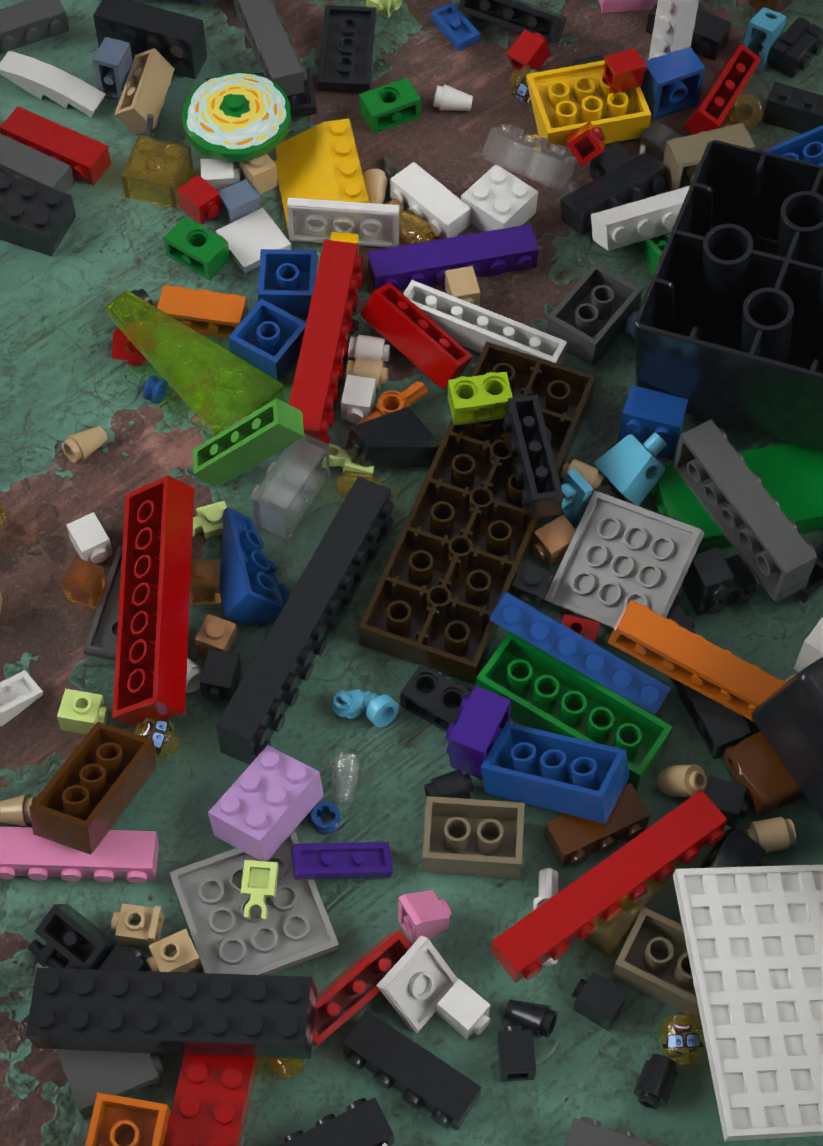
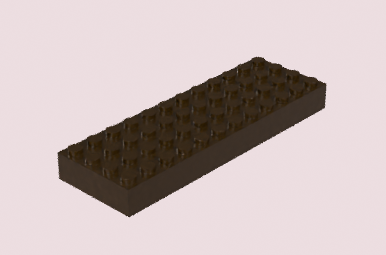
M486 341L471 377L484 375L489 372H507L513 398L538 394L555 465L560 477L592 399L596 376ZM451 419L358 627L360 645L417 665L422 664L427 668H435L443 674L472 684L476 683V678L480 673L499 626L491 621L489 617L504 591L506 590L511 593L512 584L532 546L534 531L538 530L543 517L531 519L528 507L523 508L521 490H523L522 482L516 481L514 465L517 464L516 457L510 456L508 440L511 439L510 432L504 431L502 419L455 426L453 419Z

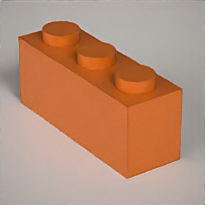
M163 285L156 310L159 329L227 339L248 315L246 296Z

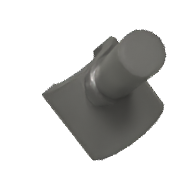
M152 114L147 115L145 133L137 141L140 148L145 144L148 152L159 141L158 137L153 133L154 116Z
M383 156L382 161L386 167L385 174L388 178L387 185H390V179L401 171V167L393 166L388 156Z

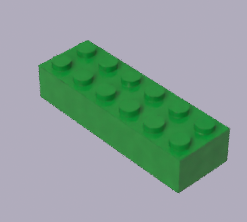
M512 632L508 633L476 678L477 687L510 699L511 717L530 728L626 750L630 776L626 785L632 783L636 791L667 746L673 726Z

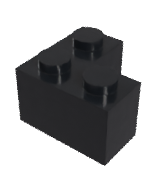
M719 547L695 554L684 577L682 587L696 615L699 616L705 613L715 614L726 606L732 604L742 605L748 602L753 597L757 582L739 554L724 559Z

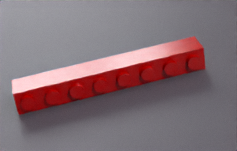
M700 790L492 940V954L515 983L524 977L526 980H530L542 970L543 967L541 965L550 958L555 961L562 957L569 950L568 945L577 938L583 941L596 930L595 925L603 919L606 922L612 920L622 911L621 906L629 900L633 903L638 901L648 892L647 887L655 881L658 884L664 882L673 874V868L682 862L684 865H687L698 856V850L704 845L713 846L725 834L723 830L728 819L707 795Z

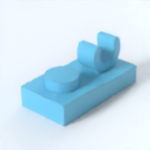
M574 468L566 472L562 482L563 501L561 514L555 515V517L558 518L564 515L575 528L580 523L593 488Z

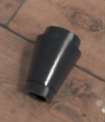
M510 999L505 1009L504 1018L517 1026H523L524 1030L533 1029V1035L537 1038L542 1036L549 1038L556 1024L557 1011L551 1010L550 1005Z

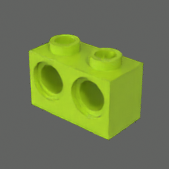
M489 372L479 376H461L448 380L447 397L454 426L502 419V415L507 414L508 398H513L507 372Z

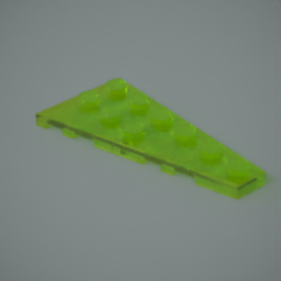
M128 290L104 308L105 313L214 435L232 426V423L236 422L238 417L252 414L284 387L282 383Z

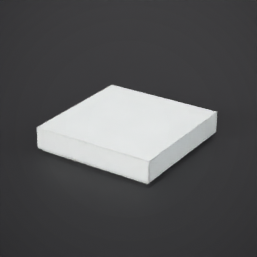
M263 207L216 230V235H221L228 242L229 254L244 273L260 266L261 249L292 250L289 240Z
M421 935L376 986L408 1028L418 1033L436 1012L437 1003L457 982L458 978L430 940Z

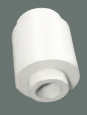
M360 334L358 337L351 336L348 359L355 361L356 358L388 362L391 345L386 344V338Z

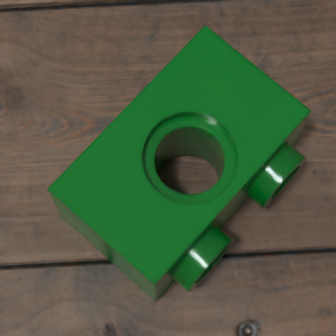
M404 78L359 94V113L372 134H376L420 118L421 99L408 78Z
M183 217L164 237L165 250L168 257L209 281L230 260L228 242L221 235L213 234L200 223L193 222L186 217Z

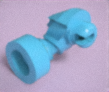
M359 689L351 691L341 690L334 696L332 702L333 711L339 717L352 719L366 711L367 718L379 728L390 724L399 712L398 703L389 695L379 696L374 692L371 694L370 691L363 692Z

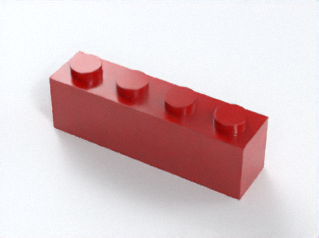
M741 43L725 61L683 128L691 134L718 129L760 63L761 58Z
M19 106L0 126L2 135L70 165L73 177L78 181H84L94 186L111 165L107 145Z
M390 282L373 291L360 314L373 329H376L393 347L404 354L413 365L422 370L433 383L440 386L443 390L448 387V380L456 379L462 375L473 358V355Z
M401 930L389 932L317 994L312 1046L321 1044L380 992L376 985L412 946Z

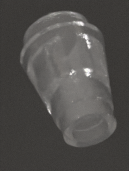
M346 753L336 754L334 761L331 762L334 801L342 803L353 802V796L355 795L363 766L360 764L359 756Z

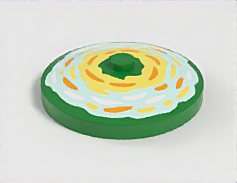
M232 72L215 76L197 86L185 101L182 121L187 139L199 152L216 160L241 162L252 160L271 152L284 140L291 125V110L287 95L272 80L258 74Z

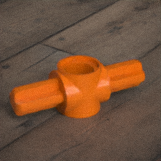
M416 381L402 392L386 391L380 395L378 403L372 407V413L357 424L405 407L411 409L413 404L428 394V389L423 382Z

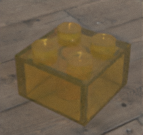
M139 135L121 175L125 197L177 208L179 203L177 189L188 182L193 170L191 147Z

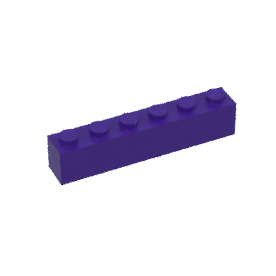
M531 224L368 251V269L374 291L389 282L398 290H405L411 280L427 286L445 284L446 270L473 266L476 277L500 275L505 272L537 267L539 249Z

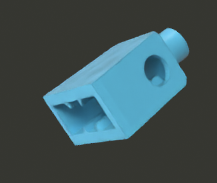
M762 8L750 20L743 42L745 47L761 58L760 63L755 69L759 72H762L767 65L770 50L782 36L787 19L785 15L768 8ZM758 44L763 46L760 51L756 48Z
M656 432L643 444L632 434L627 435L598 458L594 464L621 494L634 505L639 506L665 472L666 467L656 456L667 443Z

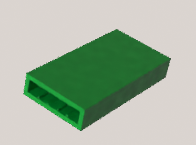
M786 443L740 452L745 460V464L752 473L754 472L759 476L762 486L768 494L777 499L781 511L796 524L799 534L823 530L822 451L794 443ZM674 464L664 465L666 467L665 472L648 493L650 498L654 497L656 503L655 513L699 528L705 533L695 554L717 547L719 549L733 547L674 469Z

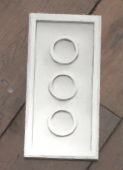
M288 197L289 241L324 243V239L330 240L331 232H349L359 234V246L384 248L399 246V205Z

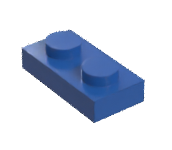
M450 2L431 11L430 19L451 44L460 51L480 42V33L462 12L457 10L458 8L455 4Z

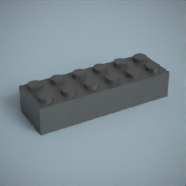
M710 419L682 433L673 465L674 469L773 601L777 603L805 588L817 559L813 546L809 542H805L801 537L796 524L781 511L777 499L768 494L762 486L759 476L751 472L745 464L742 454L735 450L728 442L725 432L718 428Z

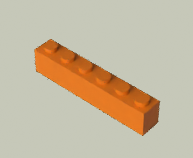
M630 600L621 613L607 642L753 721V710L786 683V681L777 679L764 672L757 665L740 659L731 651L714 645L703 636L690 632L679 626L675 621L666 619L651 611L647 606Z

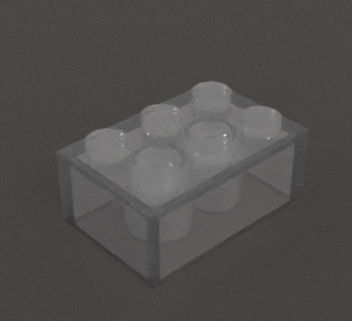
M502 123L501 127H491L480 158L552 188L568 187L577 164L576 158L568 147L561 144L548 145L549 140L536 134L524 135V129L512 124L506 125Z
M304 434L303 438L281 450L278 460L276 462L273 461L269 465L265 480L262 484L255 486L251 495L255 528L286 544L288 543L330 477L329 444Z

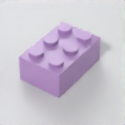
M267 745L208 812L214 836L259 861H268L324 796L320 772Z

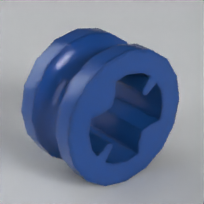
M151 375L144 386L143 398L146 400L152 398L154 403L159 404L167 392L168 381L166 379L158 380L157 376Z
M328 801L316 804L311 812L313 828L321 834L335 832L340 825V811L338 807ZM323 812H329L330 818L334 820L329 819L328 824H323L318 816L323 817Z

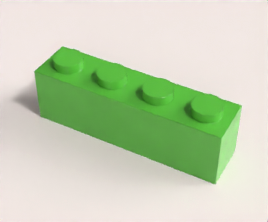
M278 398L274 399L194 448V475L220 487L304 437L302 411Z

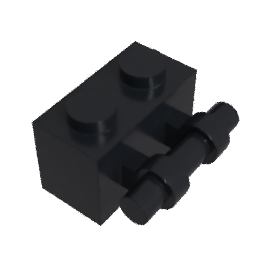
M54 904L34 931L47 943L44 946L36 939L30 944L28 951L36 956V962L43 967L98 970L117 943L69 904ZM57 951L69 960L68 964L56 956Z

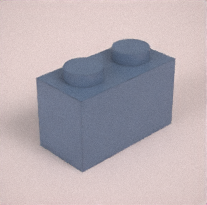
M105 37L93 58L98 90L106 94L104 98L119 102L133 63L130 43Z

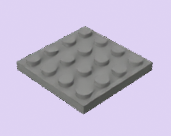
M594 491L544 600L549 604L591 621L599 622L601 625L614 629L621 613L630 600L643 604L651 611L666 618L705 533L699 528Z
M295 830L267 861L279 864L276 897H265V904L268 908L267 921L261 919L262 908L258 906L251 910L250 919L244 918L245 905L250 900V896L241 894L244 860L259 861L247 853L235 848L169 872L204 973L271 975L339 949L338 940L314 879L295 880L291 848L293 844H300Z

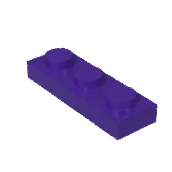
M389 842L293 844L291 848L295 880L390 878L393 873Z

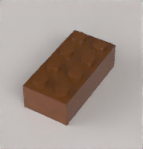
M97 722L29 806L33 834L91 855L156 769L154 740Z

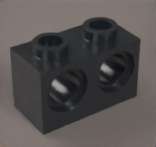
M420 664L400 693V706L447 732L451 722H457L461 715L459 709L465 695L470 696L472 692L466 685L459 682L454 683L445 678L439 670L432 667L427 668ZM427 687L430 688L432 691L429 693H422L419 691V689ZM449 702L457 703L459 707L448 708L445 704Z

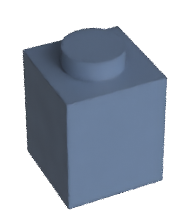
M247 179L218 191L221 199V213L229 224L260 209V203H262L261 195L256 187H251Z

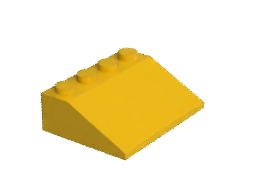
M604 60L526 74L538 135L545 154L550 155L570 151L566 145L567 136L589 121L594 127L599 126L606 137V140H604L605 144L647 137L651 112L641 87L613 94L603 77Z
M349 118L322 122L281 142L276 147L277 160H273L277 167V181L288 234V197L369 203Z

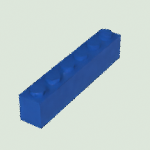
M506 590L489 617L491 621L653 715H656L671 690L668 684Z

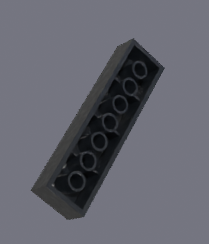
M37 968L25 1036L37 1049L311 1059L317 989L312 977Z

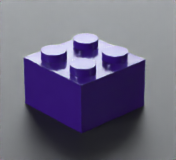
M475 686L471 695H465L459 709L461 715L458 721H452L447 730L446 739L449 744L446 753L449 754L450 767L461 769L462 772L483 780L481 766L506 722L511 723V700Z

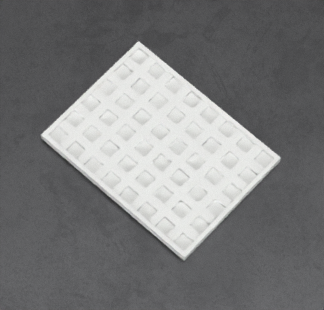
M823 864L676 869L673 873V880L724 1141L823 1136Z

